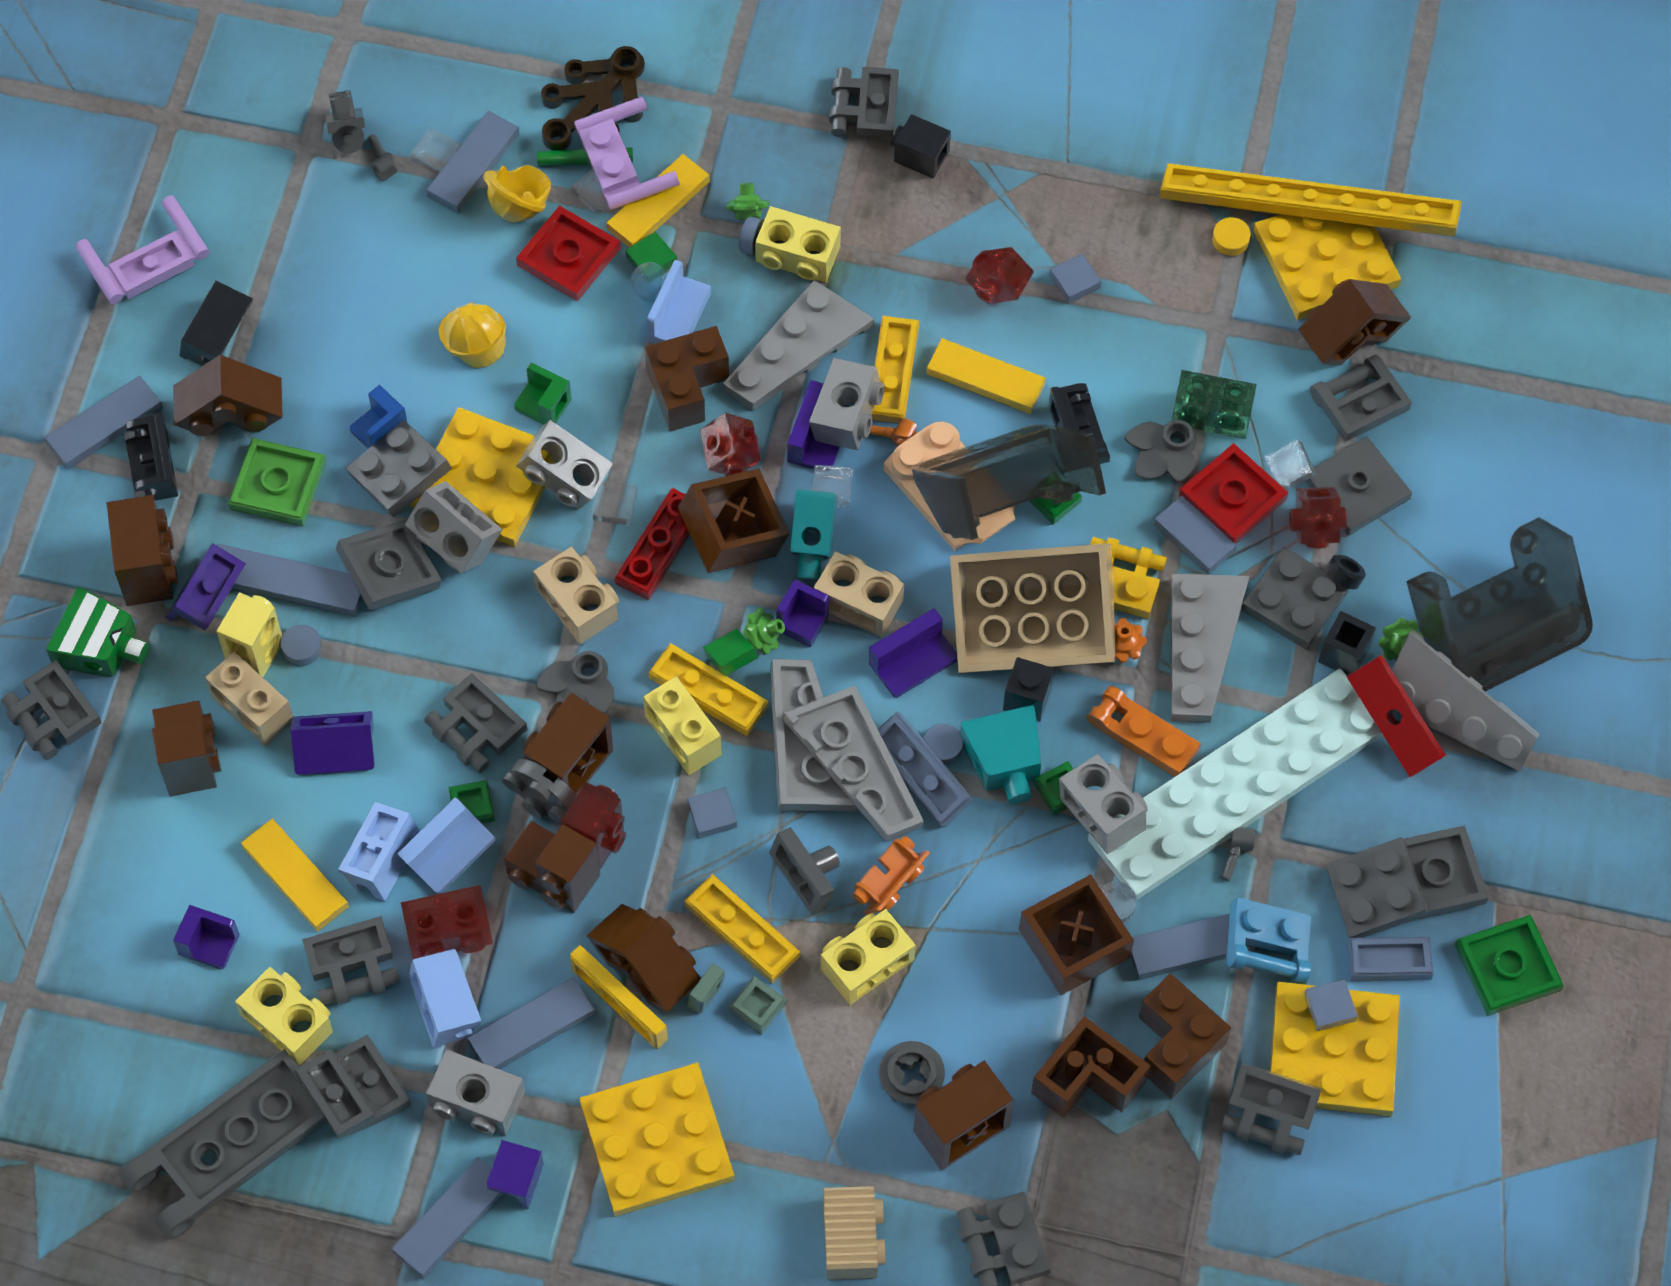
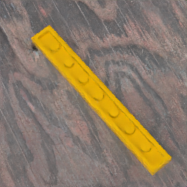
M1167 163L1160 189L1161 199L1456 237L1462 201L1170 163Z

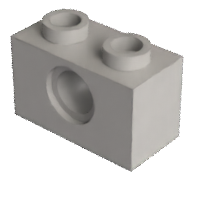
M833 358L809 421L815 441L858 451L862 438H867L870 434L872 427L871 414L874 406L881 404L884 395V384L880 381L877 367ZM848 403H855L850 407H843Z
M446 1050L426 1094L429 1106L433 1108L432 1111L436 1115L450 1121H454L456 1117L470 1122L473 1129L486 1135H493L496 1132L506 1136L525 1094V1087L521 1077ZM480 1090L485 1093L483 1099L478 1102L470 1103L464 1100L465 1095L470 1091Z

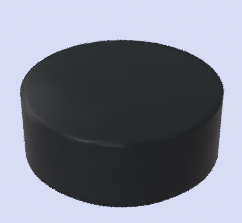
M1333 555L1325 567V572L1329 578L1347 589H1358L1366 577L1364 568L1357 561L1345 555Z

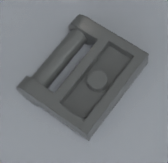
M1376 354L1366 358L1363 365L1326 383L1320 381L1310 386L1312 399L1318 406L1323 408L1345 442L1410 410L1412 404L1382 359ZM1369 378L1376 380L1339 400H1336L1334 395Z

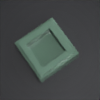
M712 963L690 993L687 1007L697 1014L702 1013L723 985L725 970Z
M754 976L729 1006V1011L762 1035L786 1006L787 999Z

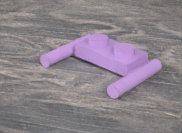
M643 96L574 121L577 133L580 136L610 210L680 185L675 171L643 183L638 181L637 174L615 122L648 110Z
M167 196L162 200L161 204L178 231L167 234L108 264L107 267L103 265L87 239H82L76 243L75 248L110 304L120 302L125 295L127 299H130L195 266L194 260H202L209 255L210 251L174 196Z

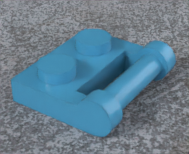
M1237 897L1230 905L1227 966L1238 970L1248 967L1288 977L1292 983L1305 985L1311 972V965L1308 962L1311 915ZM1245 944L1291 955L1290 961L1248 951Z

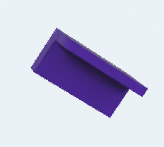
M811 380L787 443V462L824 473H831L841 447L814 440L809 421L824 383Z
M212 543L199 559L165 618L173 621L179 615L205 631L211 624L246 563Z
M935 608L869 647V665L894 698L902 696L958 661L957 652L942 634L943 619Z
M372 711L294 716L290 732L295 773L302 775L372 770L375 765L372 740L374 728Z

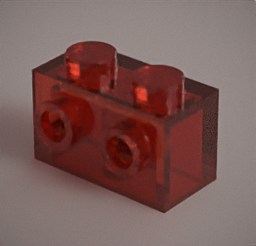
M585 782L561 820V823L597 844L600 870L610 853L616 854L626 838V832H624L625 817L622 814V804L618 794L607 786L598 785L596 787Z
M481 885L400 902L413 959L456 949V952L475 953L483 950L485 945L493 944Z

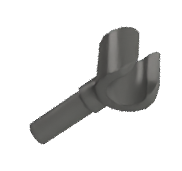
M372 134L368 137V141L378 159L371 163V167L376 176L381 181H385L397 173V168L394 165L392 154L386 153L377 136Z
M1238 827L1234 830L1229 856L1221 874V879L1230 881L1239 859L1240 850L1253 851L1255 829Z

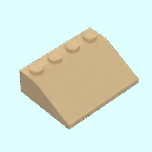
M1111 544L950 556L958 673L1013 669L1017 657L1046 666L1115 662L1114 580Z

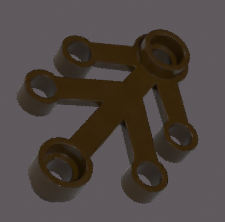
M622 46L617 48L609 59L584 62L577 59L570 60L565 64L564 71L565 79L571 85L559 86L558 84L550 83L542 88V103L550 109L560 107L564 100L582 99L564 119H550L543 125L542 139L548 149L551 151L565 150L571 144L572 133L576 129L574 121L589 116L597 106L599 112L613 107L611 92L620 82L622 83L624 94L622 103L638 98L636 79L644 72L645 62L637 49L631 46ZM626 64L631 65L630 67H622ZM572 70L581 71L579 74L570 73ZM606 74L600 82L583 83L587 75ZM549 94L558 95L556 98L553 99L547 97V95ZM643 112L624 118V120L627 122H637L642 118ZM615 123V125H616V127H617V129H618V132H619V134H620L619 126ZM554 137H562V139H559V140H553L552 138H554Z

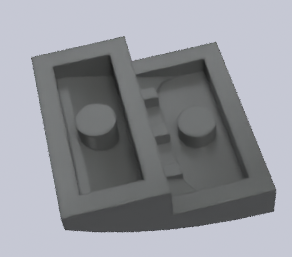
M368 1035L336 1053L330 1049L295 1069V1073L338 1138L373 1126L410 1106L409 1097Z

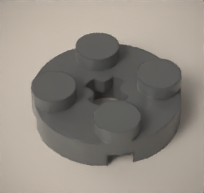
M520 758L502 779L504 785L525 800L522 803L523 808L535 818L541 819L545 814L558 825L568 826L581 806L576 794L560 778H557L553 783L550 779L543 776L547 769L540 764Z

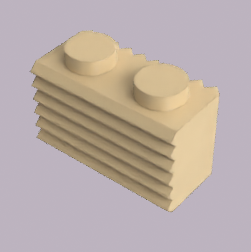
M874 1186L824 1188L826 1279L877 1278L878 1265H885V1239H876V1224H884L883 1199H875Z

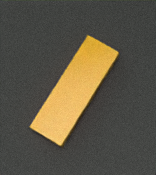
M682 154L657 176L675 171L680 185L625 205L606 222L607 230L630 248L654 233L710 182V174Z
M882 316L874 367H877L880 381L884 384V395L881 404L874 406L871 414L874 421L899 423L906 416L919 320Z
M941 338L927 366L926 373L1028 414L1032 413L1046 383V377Z
M672 643L668 645L648 672L649 679L659 685H663L677 676L701 710L746 737L769 707L768 700L731 678L723 676L721 672Z
M273 818L241 842L245 852L317 932L349 908L346 899Z
M713 874L684 901L685 907L771 984L800 957V951Z
M579 945L570 953L572 971L651 1046L659 1049L668 1040L667 1025L589 952Z

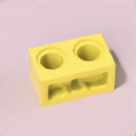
M770 206L755 242L756 262L772 270L782 269L795 273L806 280H819L826 283L840 249L841 227ZM780 240V241H784L785 243L776 244V243H773V242ZM818 251V252H821V253H819V254H810V253H808V252Z
M239 592L217 629V635L225 659L235 652L259 675L264 677L281 648L282 633L275 607L261 596L254 595L249 597Z
M677 676L643 696L646 719L688 775H691L722 755L721 735Z
M885 909L876 916L874 913H871L862 918L855 926V931L845 938L838 936L832 939L822 950L821 970L847 1003L852 1005L914 961L916 945L888 910ZM878 937H884L889 939L892 944L886 948H878L872 944V941ZM845 960H853L860 966L854 971H846L839 964Z
M269 967L235 1003L241 1017L280 1051L285 1049L295 1063L300 1066L333 1033L329 1020L331 1013L318 999L313 997L309 1001L299 992L302 989L301 986L291 975L284 972L280 976L274 969ZM279 995L282 997L280 1003L275 1006L268 1007L263 1005L264 1000L269 996ZM299 1021H309L312 1023L310 1028L304 1032L292 1031L293 1026Z

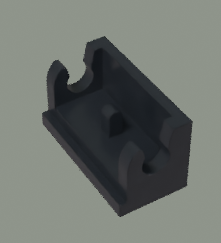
M215 280L181 339L179 356L184 359L188 358L203 366L217 356L222 355L245 313L250 308L253 298Z
M1085 383L1060 388L1056 386L1050 389L1048 407L1069 471L1110 462V454L1107 451L1106 442L1103 440L1091 403L1089 390Z
M162 412L126 422V431L130 432L124 433L135 498L154 495L155 501L179 496L168 432Z

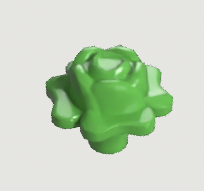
M740 183V195L727 202L726 209L734 211L735 217L738 220L742 219L745 221L750 216L761 218L762 210L769 207V200H762L758 194H755L754 183Z
M757 608L755 613L748 614V622L744 627L743 634L755 650L760 649L763 655H767L771 650L777 649V638L785 631L783 621L779 618L773 619L772 614H766L763 608Z
M1401 617L1394 624L1383 628L1384 637L1379 639L1378 645L1384 650V657L1387 660L1395 658L1397 661L1408 635L1413 629L1424 637L1418 631L1417 621L1409 620L1407 622L1405 618Z

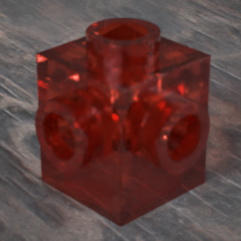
M1012 247L981 251L973 260V267L965 280L973 287L976 295L981 300L987 302V304L1014 301L1019 299L1034 271Z
M725 412L700 429L704 458L708 470L729 476L746 472L761 461L758 438L752 420Z
M1335 487L1296 488V509H1290L1289 526L1290 531L1296 533L1301 544H1306L1309 548L1320 549L1328 547L1329 543H1340V530L1346 529L1347 517L1345 507H1340L1341 498Z

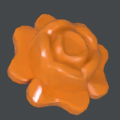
M1124 618L1119 619L1117 624L1115 623V658L1120 663H1126L1129 657L1134 660L1139 659L1141 649L1147 644L1146 637L1141 635L1143 628L1140 625L1129 623Z

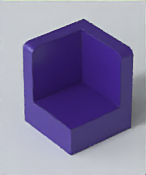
M794 579L776 610V619H781L785 625V631L782 634L811 647L829 617V596Z
M189 904L173 942L180 956L222 970L226 967L240 934L233 919Z
M501 1140L487 1180V1188L517 1197L520 1207L529 1209L544 1165L542 1152Z

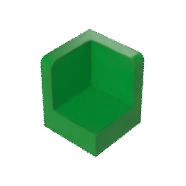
M530 363L526 369L528 384L514 403L515 411L543 425L549 420L557 423L572 400L570 381L534 363Z

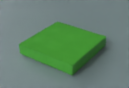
M252 438L228 502L230 510L304 526L326 464L325 454Z

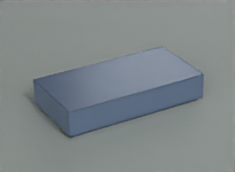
M1180 496L1154 520V525L1208 575L1236 551L1237 545L1183 496Z
M1430 937L1349 938L1348 940L1351 981L1432 980L1434 973Z

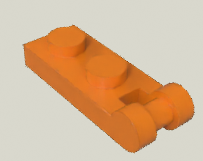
M1108 686L1101 696L1103 700L1101 704L1094 706L1086 716L1092 726L1174 777L1186 770L1200 750V742L1130 700L1123 691L1115 686ZM1115 710L1124 715L1120 723L1111 717Z

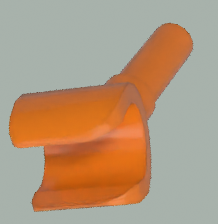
M903 418L896 428L872 425L870 435L890 438L899 446L918 432L914 431L917 427L915 422Z

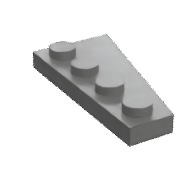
M813 280L723 383V391L754 411L790 386L791 380L804 371L810 372L819 365L821 359L834 350L836 352L840 351L849 344L851 338L861 331L864 334L874 327V318L816 280Z
M1172 573L1171 721L1211 722L1250 576Z
M1413 629L1409 633L1392 671L1426 725L1521 772L1540 734L1501 701L1497 702L1482 690V685L1472 677L1468 678L1451 664L1452 661L1441 651H1435L1423 641L1424 637Z
M772 659L770 673L778 810L857 811L858 808L782 719L785 712L823 698L812 660Z
M856 685L784 713L782 718L885 841L922 827L924 820Z

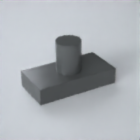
M791 827L778 832L769 854L812 916L826 910L834 888L824 874L839 867L840 861L836 851L828 845L809 854Z

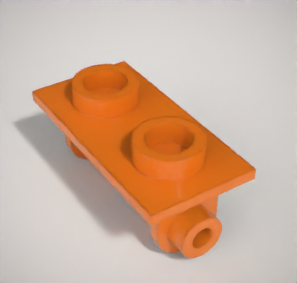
M907 836L895 839L878 859L888 871L884 874L876 865H873L854 886L856 890L852 894L854 899L862 905H865L867 902L870 904L863 913L868 915L882 912L885 909L889 910L898 901L900 895L897 891L905 882L910 884L923 872L925 866L922 862L930 852L927 850L915 853L913 851L915 843Z

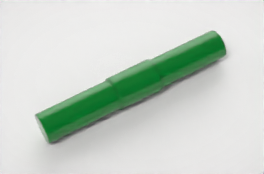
M628 147L626 150L631 162H633V148ZM585 149L537 152V166L591 165Z

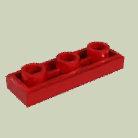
M674 488L670 489L614 578L616 585L647 600L651 598L690 536L678 509L685 496L684 493ZM664 540L662 543H657L656 541Z
M1382 655L1346 677L1410 778L1446 756ZM1394 709L1401 713V721H1397L1393 717Z

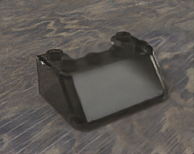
M1540 517L1520 526L1512 535L1510 550L1514 567L1451 597L1446 579L1436 572H1425L1406 581L1419 632L1423 634L1424 641L1435 651H1441L1452 661L1451 664L1464 675L1476 680L1483 686L1482 690L1488 691L1581 645L1589 638L1592 632L1593 620L1573 537Z

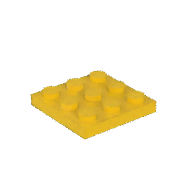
M1284 214L1254 223L1253 232L1297 320L1306 318L1312 309L1323 305L1333 295V289L1339 283L1348 279L1384 283L1391 290L1400 287L1402 279L1375 226Z
M458 407L436 448L448 461L452 469L431 487L444 481L449 483L503 529L497 538L498 541L515 547L546 488L544 485H537L529 481L524 476V472L516 467L534 435ZM541 450V456L544 461L553 464L551 455L547 451ZM423 494L410 504V507L415 508Z
M1277 982L1270 1071L1322 1088L1316 1108L1391 1117L1394 1111L1400 995L1349 990L1358 1015L1357 1020L1352 1023L1317 1031L1304 995L1307 988L1315 986Z
M698 1062L579 1098L615 1217L735 1181V1175Z

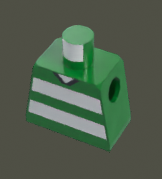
M77 586L46 651L51 663L57 660L63 669L112 677L116 674L123 659L141 665L147 657L149 643L134 638L136 628L132 616L128 612Z

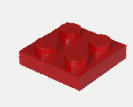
M559 205L516 257V263L518 267L578 302L619 252L621 244L620 240Z
M1235 443L1188 481L1179 491V497L1183 496L1235 544L1287 500L1289 494L1287 490Z

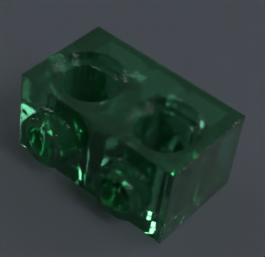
M1181 370L1172 421L1182 420L1187 422L1193 429L1246 439L1257 384Z

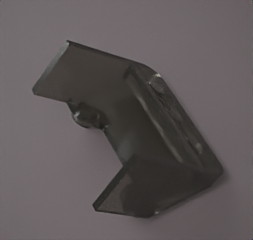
M1046 424L1024 427L912 466L916 486L942 532L950 534L952 538L976 539L978 538L976 527L981 524L980 517L1038 497L1051 499L1052 503L1059 504L1073 500L1074 494L1080 491L1099 496L1106 494L1094 434Z

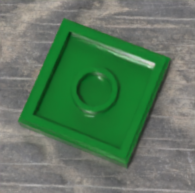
M1531 914L1459 938L1455 942L1456 949L1487 1016L1560 992L1564 987Z

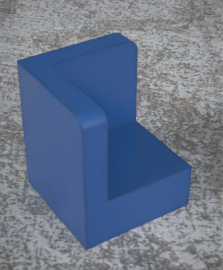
M380 384L368 393L371 409L350 425V432L367 449L402 420L407 422L405 408Z

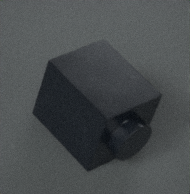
M911 114L904 126L899 125L893 135L891 145L895 147L894 162L934 179L950 151L951 131Z
M1340 611L1324 640L1318 662L1333 670L1341 669L1346 676L1360 668L1370 649L1376 627Z
M1017 657L1005 689L1003 711L1034 705L1036 721L1040 722L1052 689L1055 668Z

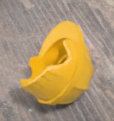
M503 165L499 171L489 170L484 173L483 179L488 185V200L494 212L502 219L509 222L525 221L544 211L546 207L545 202L551 189V181L541 170L530 165H524L515 170L508 171L507 167Z
M470 302L456 307L455 310L442 319L438 331L445 349L471 367L481 368L490 366L500 359L504 353L507 326L502 315L490 306Z

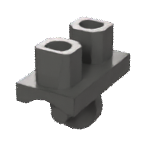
M351 90L330 93L332 113L325 114L328 133H332V141L339 151L343 153L356 152L362 147L364 142L362 128H365L362 109H354Z

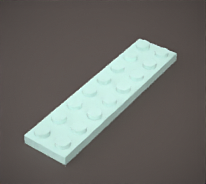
M1341 669L1336 670L1145 796L1143 799L1146 802L1148 811L1146 812V830L1108 855L1089 833V843L1135 901L1231 838L1236 828H1246L1383 736L1346 678V674ZM1118 814L1113 818H1123L1125 815Z

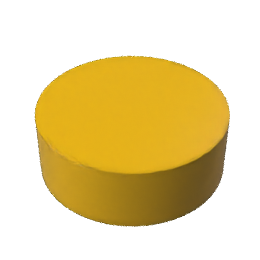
M1234 217L1224 218L1215 225L1212 242L1220 253L1236 256L1247 249L1251 232L1248 225L1241 219Z

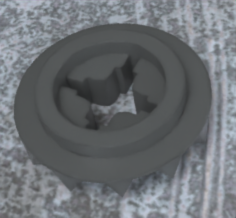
M906 1041L893 1046L885 1053L879 1066V1078L882 1089L890 1095L893 1102L906 1103L910 1107L913 1104H917L919 1096L929 1088L938 1086L940 1089L945 1078V1068L940 1055L932 1047L922 1042ZM921 1062L919 1077L923 1081L913 1079L910 1083L903 1086L905 1073L901 1068L911 1070Z

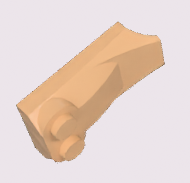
M935 422L928 425L900 444L884 462V472L954 551L966 543L981 544L1016 520L1014 515L1015 504L960 441L958 430L950 423Z

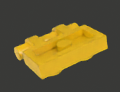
M1093 536L1090 545L1111 544L1112 566L1115 559L1136 564L1134 572L1113 566L1114 610L1149 619L1160 579L1146 576L1147 571L1150 568L1163 572L1167 557L1154 554L1153 549L1142 546L1140 550L1119 544L1120 540L1108 537L1107 540Z

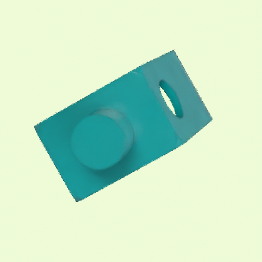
M796 489L790 552L794 555H799L798 578L818 580L821 574L822 558H831L838 501L836 493ZM812 530L819 531L818 544L813 546L807 545V533Z
M1034 705L962 721L960 734L963 739V749L986 791H993L1004 788L1010 804H1020L1028 801L1032 797L1028 782L1034 781V778L1040 776L1041 754Z

